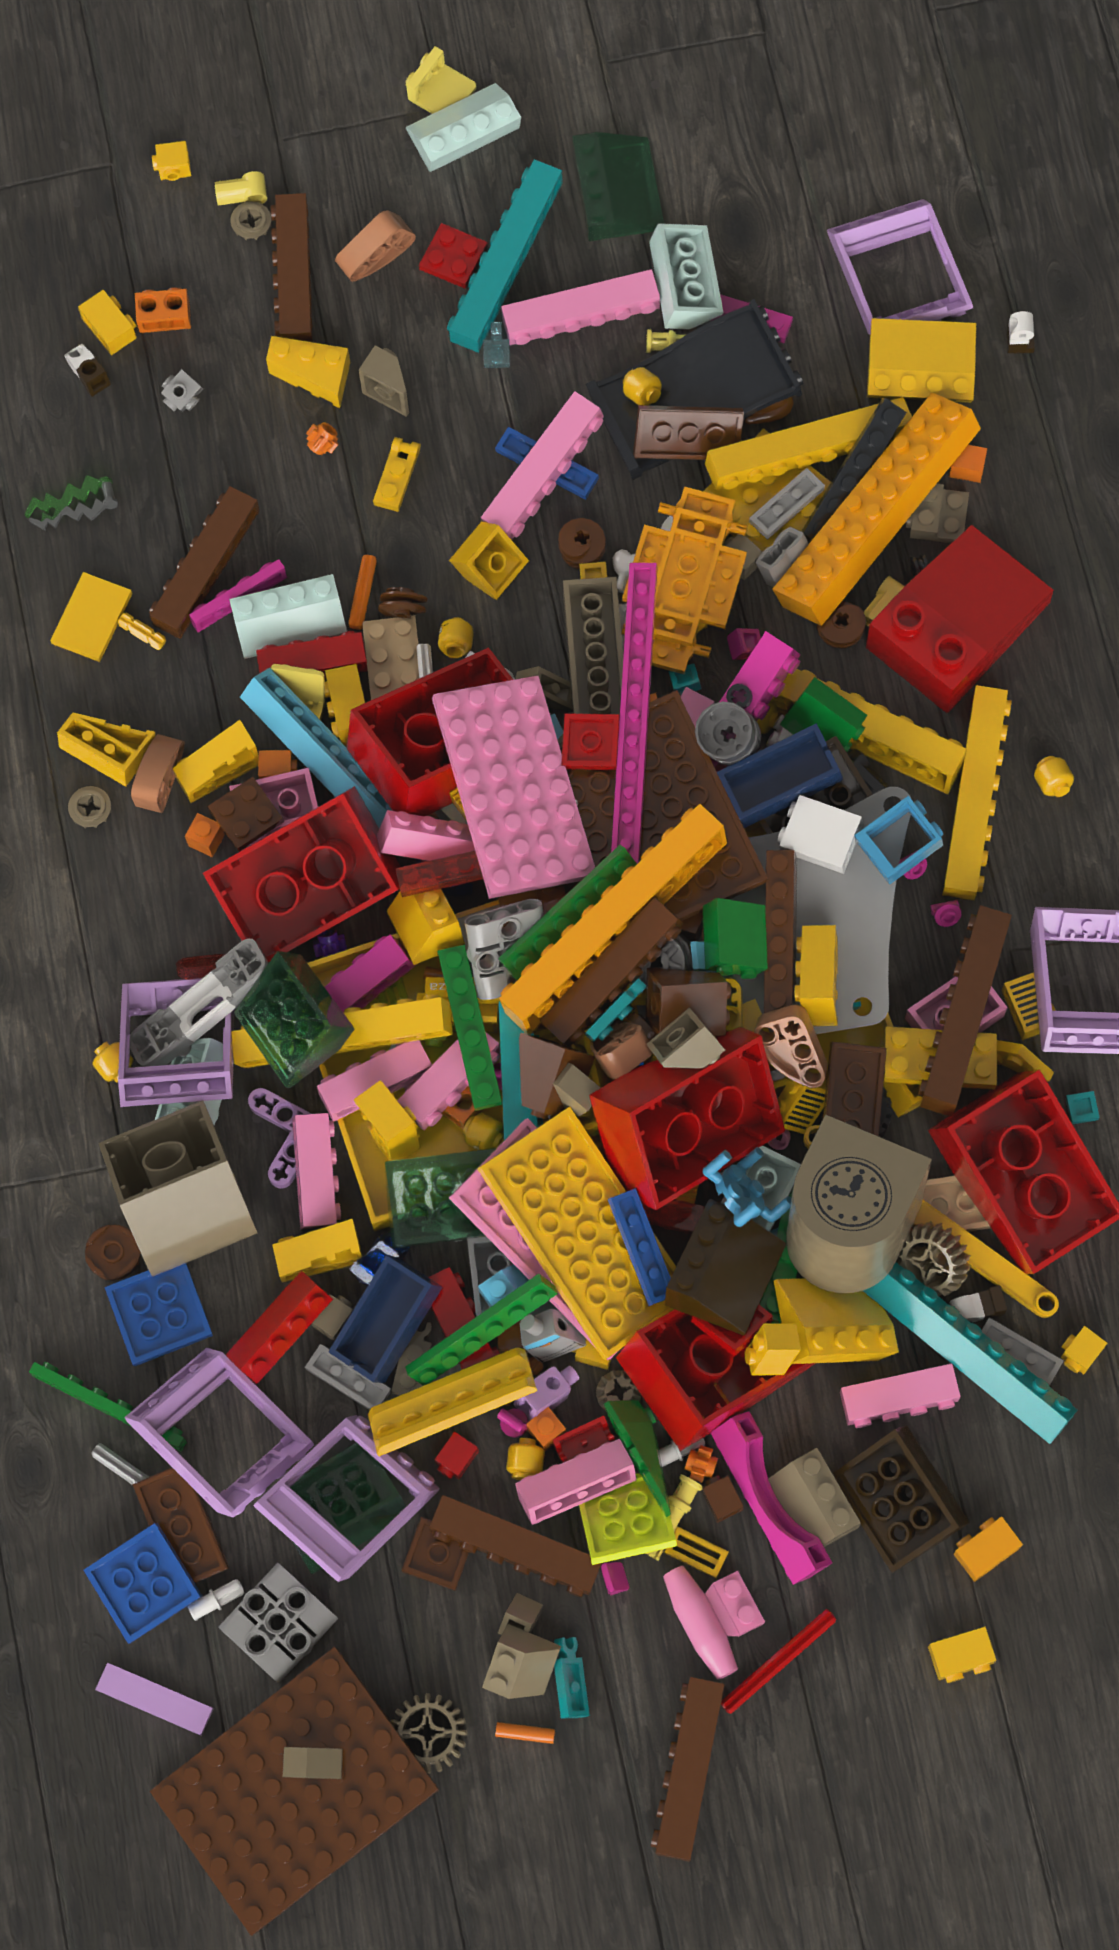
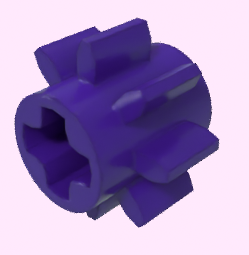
M327 929L317 935L318 940H313L316 957L322 956L324 958L347 950L344 934L338 935L335 929Z

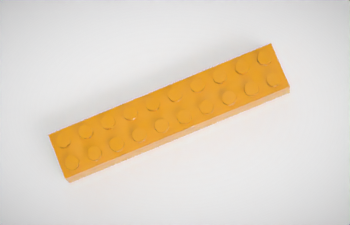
M935 393L929 395L772 590L783 608L820 626L825 623L981 428L972 409Z
M701 804L695 809H688L681 817V822L675 828L670 827L661 837L662 841L658 845L649 847L641 856L642 860L635 867L630 866L621 876L622 879L615 886H609L602 893V899L595 906L593 904L588 906L583 911L582 918L575 925L570 924L561 934L562 938L557 943L549 944L541 953L542 957L535 964L530 963L521 972V977L514 984L509 983L502 990L499 1000L505 1014L526 1034L531 1035L542 1024L540 1020L653 897L665 904L727 844L724 825Z

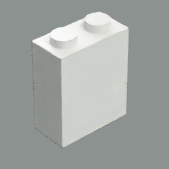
M799 795L797 802L793 801L790 805L787 815L790 820L787 827H782L777 842L780 843L781 850H794L797 858L844 874L856 845L854 835L861 831L864 824L862 816Z

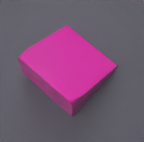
M737 628L727 636L732 660L745 659L750 656L761 639L759 629Z
M621 1562L602 1564L601 1572L608 1594L614 1595L627 1591L629 1584L623 1564Z

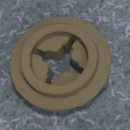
M245 202L237 206L232 212L231 227L237 236H241L245 240L248 238L257 240L259 236L266 235L267 230L271 227V214L267 207L259 202ZM248 214H250L251 217H253V220L255 221L254 228H252V226L250 227V224L247 223L249 218Z
M86 786L80 788L69 800V815L75 824H79L84 828H97L99 824L106 822L107 817L111 813L110 798L104 790L98 787ZM93 799L94 806L98 809L92 810L89 816H87L86 809L82 807L89 806Z
M612 1370L602 1376L597 1385V1400L605 1411L604 1403L607 1401H620L617 1396L609 1395L614 1391L616 1381L621 1389H629L623 1393V1400H639V1402L641 1400V1393L625 1370Z

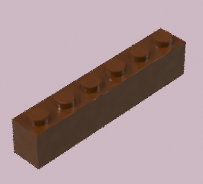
M306 193L275 195V205H271L272 221H276V228L271 229L272 243H277V251H272L273 267H277L278 274H273L274 290H278V297H274V311L279 313V320L274 321L275 336L313 342L309 219Z
M229 486L226 493H222L219 496L215 511L212 515L209 514L206 517L200 535H196L193 538L186 558L182 557L178 562L177 572L173 579L170 578L165 583L160 600H156L152 604L149 613L153 626L179 639L182 638L191 623L189 614L198 605L203 604L259 513L260 509L257 499Z
M766 850V875L768 880L766 881L765 914L768 969L765 970L764 1013L795 1005L797 856L794 850Z
M653 897L547 1012L540 1022L563 1044L569 1047L572 1044L577 1045L585 1037L586 1032L584 1031L605 1013L606 1007L610 1003L613 1004L624 993L623 989L630 982L634 983L643 974L642 968L649 961L653 962L661 955V948L668 940L670 942L673 941L682 930L680 927L684 923L661 901Z
M444 1495L441 1497L429 1527L430 1531L434 1532L433 1537L440 1541L449 1543L450 1539L461 1543L459 1548L475 1554L476 1550L486 1553V1559L502 1565L503 1561L513 1564V1570L529 1576L530 1572L540 1575L539 1580L551 1586H556V1583L567 1586L566 1591L578 1597H582L583 1594L590 1595L602 1564L592 1565L591 1557L587 1553Z
M690 1677L689 1684L683 1683L680 1700L685 1701L683 1713L677 1712L674 1729L680 1731L678 1741H671L668 1758L674 1761L672 1771L666 1770L662 1788L668 1789L666 1801L660 1800L657 1817L662 1818L660 1830L654 1829L651 1847L656 1848L655 1855L688 1862L691 1860L724 1684Z

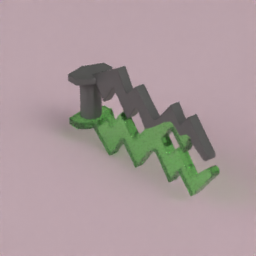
M86 475L81 489L68 483L63 497L59 500L46 493L44 502L32 497L25 516L29 518L36 507L46 513L49 512L51 507L55 508L53 517L42 512L41 520L29 518L30 523L43 530H46L48 524L57 528L63 515L79 521L84 514L93 521L106 508H117L118 501L115 499L112 479L105 476L98 480ZM99 487L102 488L105 498L103 503L96 498L92 509L80 502L75 511L69 507L73 496L86 502L90 491L97 495Z

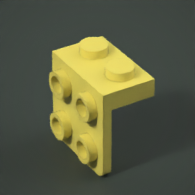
M435 46L430 53H426L423 56L416 72H412L408 76L406 87L408 100L433 114L472 95L476 90V83L445 65L443 50Z
M273 664L271 666L273 672L321 721L325 708L324 673L315 669Z

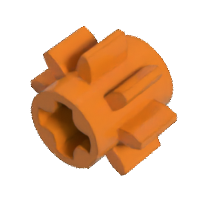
M322 422L318 426L312 424L306 433L308 435L306 438L308 440L307 446L318 455L326 454L327 451L332 454L339 445L337 443L338 438L336 437L338 433L328 423Z
M700 1445L698 1451L690 1450L684 1470L691 1472L690 1478L692 1480L703 1483L705 1477H713L718 1458L712 1456L713 1449Z

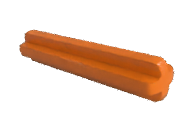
M366 554L362 556L348 622L351 629L361 630L363 628L377 563L376 557Z

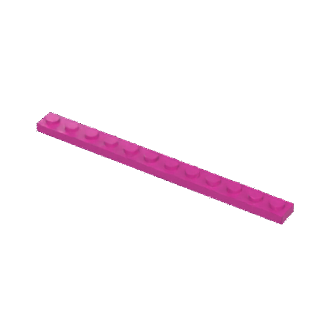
M629 563L611 852L621 845L637 864L640 862L657 563Z

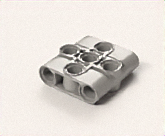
M523 900L478 913L465 919L469 946L467 957L472 964L477 998L491 1000L501 997L502 990L509 983L514 984L517 981L510 977L511 974L498 958L544 916L540 900ZM509 921V923L502 928L503 924ZM487 954L484 959L480 960L483 955Z
M277 1563L254 1589L245 1594L243 1601L218 1628L279 1684L296 1664L311 1652L313 1646L338 1618L284 1567ZM262 1586L268 1589L278 1601L275 1602L261 1589ZM301 1594L305 1596V1604L298 1609L291 1607L292 1597ZM254 1597H263L265 1603L262 1609L257 1611L250 1609V1602ZM242 1608L258 1622L256 1625L240 1612ZM276 1616L285 1617V1626L281 1630H273L271 1628V1621ZM300 1621L316 1634L314 1638L299 1624ZM298 1635L305 1636L307 1640L305 1647L300 1650L293 1649V1638ZM258 1637L264 1638L266 1642L264 1649L260 1652L252 1651V1641ZM278 1645H283L295 1657V1659L292 1660L289 1656H287L278 1647Z

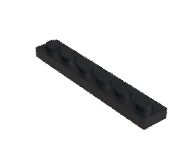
M882 398L802 529L801 532L809 540L812 541L881 456L907 412L887 398Z

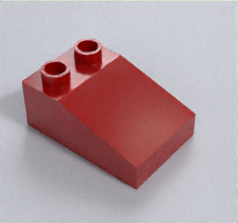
M971 525L905 585L870 623L866 649L948 714L1051 602L1054 590Z
M488 647L351 709L347 750L393 811L427 816L451 805L452 800L449 792L457 788L432 701L433 694L514 679Z
M355 786L203 872L205 879L241 941L248 938L253 939L260 946L268 962L394 893L408 881L395 855L381 853L377 839L379 827Z
M738 1027L726 1032V1035L715 1036L725 1050L716 1062L708 1064L704 1068L664 1067L657 1059L632 1069L630 1072L589 1095L608 1165L626 1192L636 1188L641 1203L658 1210L707 1180L708 1178L703 1174V1168L724 1150L731 1154L732 1159L720 1168L718 1172L748 1155L756 1147H761L785 1132L760 1034Z
M1040 1069L1015 1074L996 1086L995 1089L988 1091L955 1112L953 1117L949 1116L928 1129L956 1179L1019 1269L1026 1274H1035L1119 1220V1203Z
M675 1309L636 1331L616 1357L680 1451L707 1436L730 1418L740 1415L816 1364H791L784 1375H751L750 1366L745 1362V1350L752 1341L738 1354L733 1356L691 1322V1315Z

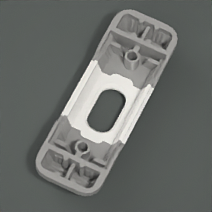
M250 938L241 941L215 963L216 968L174 1001L167 1009L157 1010L130 1034V1049L136 1061L142 1067L167 1065L177 1056H186L191 1051V1045L241 1003L247 1005L253 1001L255 992L266 984L272 976L268 960L258 943ZM218 997L223 998L221 1003L192 1025V1020L199 1011Z

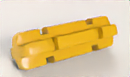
M128 613L121 615L118 620L121 628L126 631L129 630L131 634L145 643H150V646L157 650L162 649L166 643L164 635L159 632L155 633L154 629L138 619H133L134 617Z

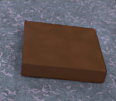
M421 1517L401 1571L456 1591L469 1552L459 1548L461 1543L450 1539L449 1543L434 1538V1532L429 1529L432 1520Z

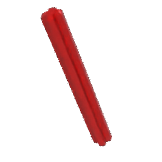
M828 1609L824 1610L721 1701L722 1707L729 1714L733 1713L836 1622L835 1616Z

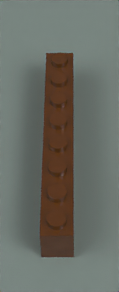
M980 905L977 915L971 914L967 930L972 932L970 938L964 937L960 953L965 954L963 962L957 961L953 973L954 977H958L956 985L950 984L946 1000L951 1001L949 1009L943 1008L939 1021L944 1027L942 1033L936 1031L932 1047L937 1049L935 1057L929 1055L925 1071L930 1073L928 1081L922 1079L918 1096L923 1097L920 1104L921 1108L953 1117L1012 917L1011 914Z

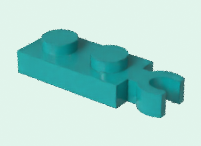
M638 978L586 1031V1036L593 1043L598 1038L603 1041L613 1031L610 1025L617 1018L622 1021L633 1010L630 1005L646 989L647 985Z
M576 1637L555 1639L554 1643L561 1646L558 1654L559 1659L556 1660L554 1666L561 1719L590 1716L582 1658H576L575 1654L578 1648Z

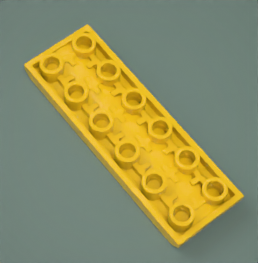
M511 1349L372 1407L368 1417L377 1455H384L536 1392V1384L525 1349Z

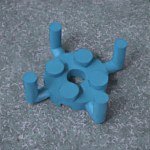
M758 1147L736 1165H731L722 1173L718 1172V1170L732 1159L731 1154L726 1150L721 1152L703 1168L704 1176L715 1183L718 1194L720 1195L723 1192L727 1201L724 1204L734 1214V1224L738 1227L743 1226L751 1218L755 1219L759 1215L768 1222L773 1223L785 1214L791 1206L792 1198L787 1196L772 1210L769 1209L764 1203L762 1194L765 1191L761 1183L757 1180H751L746 1175V1170L764 1156L763 1151Z

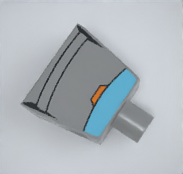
M549 1309L534 1316L528 1314L520 1322L523 1348L541 1363L586 1346L585 1337L556 1309Z

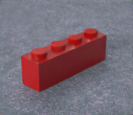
M346 631L340 636L329 637L324 635L318 636L311 641L294 640L289 642L288 645H266L262 649L256 650L260 673L271 668L273 664L315 669L324 673V679L326 678L325 670L353 664L357 665L358 673L368 671L361 632Z
M450 1267L429 1277L442 1286L431 1309L446 1338L475 1318L474 1313H476L472 1298H465L461 1290L465 1285L459 1273L453 1274ZM487 1343L459 1362L463 1370L500 1353L496 1346L490 1348Z
M301 1270L228 1351L226 1356L244 1374L258 1384L330 1304L333 1298Z

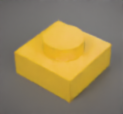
M606 562L579 564L580 579L607 577Z

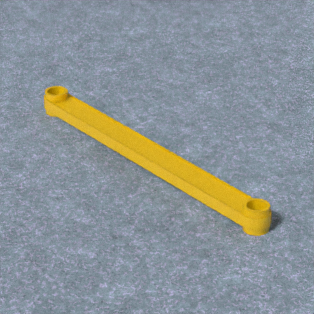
M813 1125L806 1130L803 1142L808 1149L812 1143L809 1140V1135L817 1133L820 1125ZM922 1200L921 1208L913 1226L932 1221L934 1226L942 1223L944 1230L952 1228L951 1234L954 1237L961 1235L959 1243L967 1245L964 1253L971 1255L967 1263L971 1265L972 1269L994 1285H1000L1004 1292L1037 1316L1048 1318L1056 1313L1059 1302L1052 1292L928 1202ZM1046 1298L1050 1300L1052 1310H1042L1038 1304L1039 1299Z

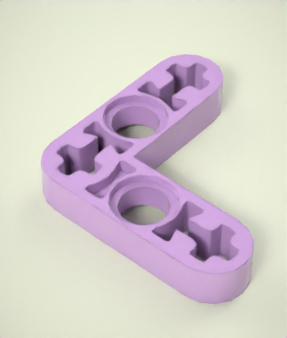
M258 1088L253 1090L248 1098V1104L252 1112L289 1132L288 1137L268 1170L271 1184L276 1188H286L296 1177V1166L292 1168L288 1165L285 1170L288 1177L286 1179L281 1178L279 1181L276 1180L277 1177L274 1172H281L284 1168L285 1163L281 1161L282 1158L289 1164L295 1165V1158L287 1155L288 1148L294 1144L292 1118L295 1115L311 1113L267 1089ZM263 1096H266V1102L273 1106L271 1115H269L271 1111L267 1106L261 1105L257 1108L256 1098L261 1099ZM289 1108L293 1112L292 1118L285 1122L280 1121L277 1118L279 1110Z

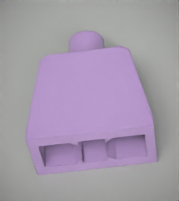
M553 1366L534 1379L537 1388L536 1392L515 1400L513 1405L523 1411L530 1421L547 1407L553 1410L564 1402L570 1393V1386L579 1380V1376L571 1366H568L561 1372Z

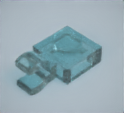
M491 322V340H483L484 368L510 367L509 339H502L501 322Z

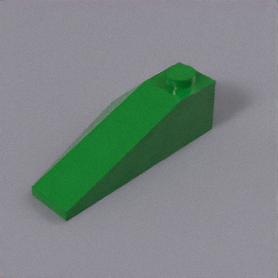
M639 1400L607 1401L604 1403L614 1432L621 1440L666 1517L670 1516L671 1511L659 1447L652 1425L656 1422L654 1415L649 1407L643 1409Z

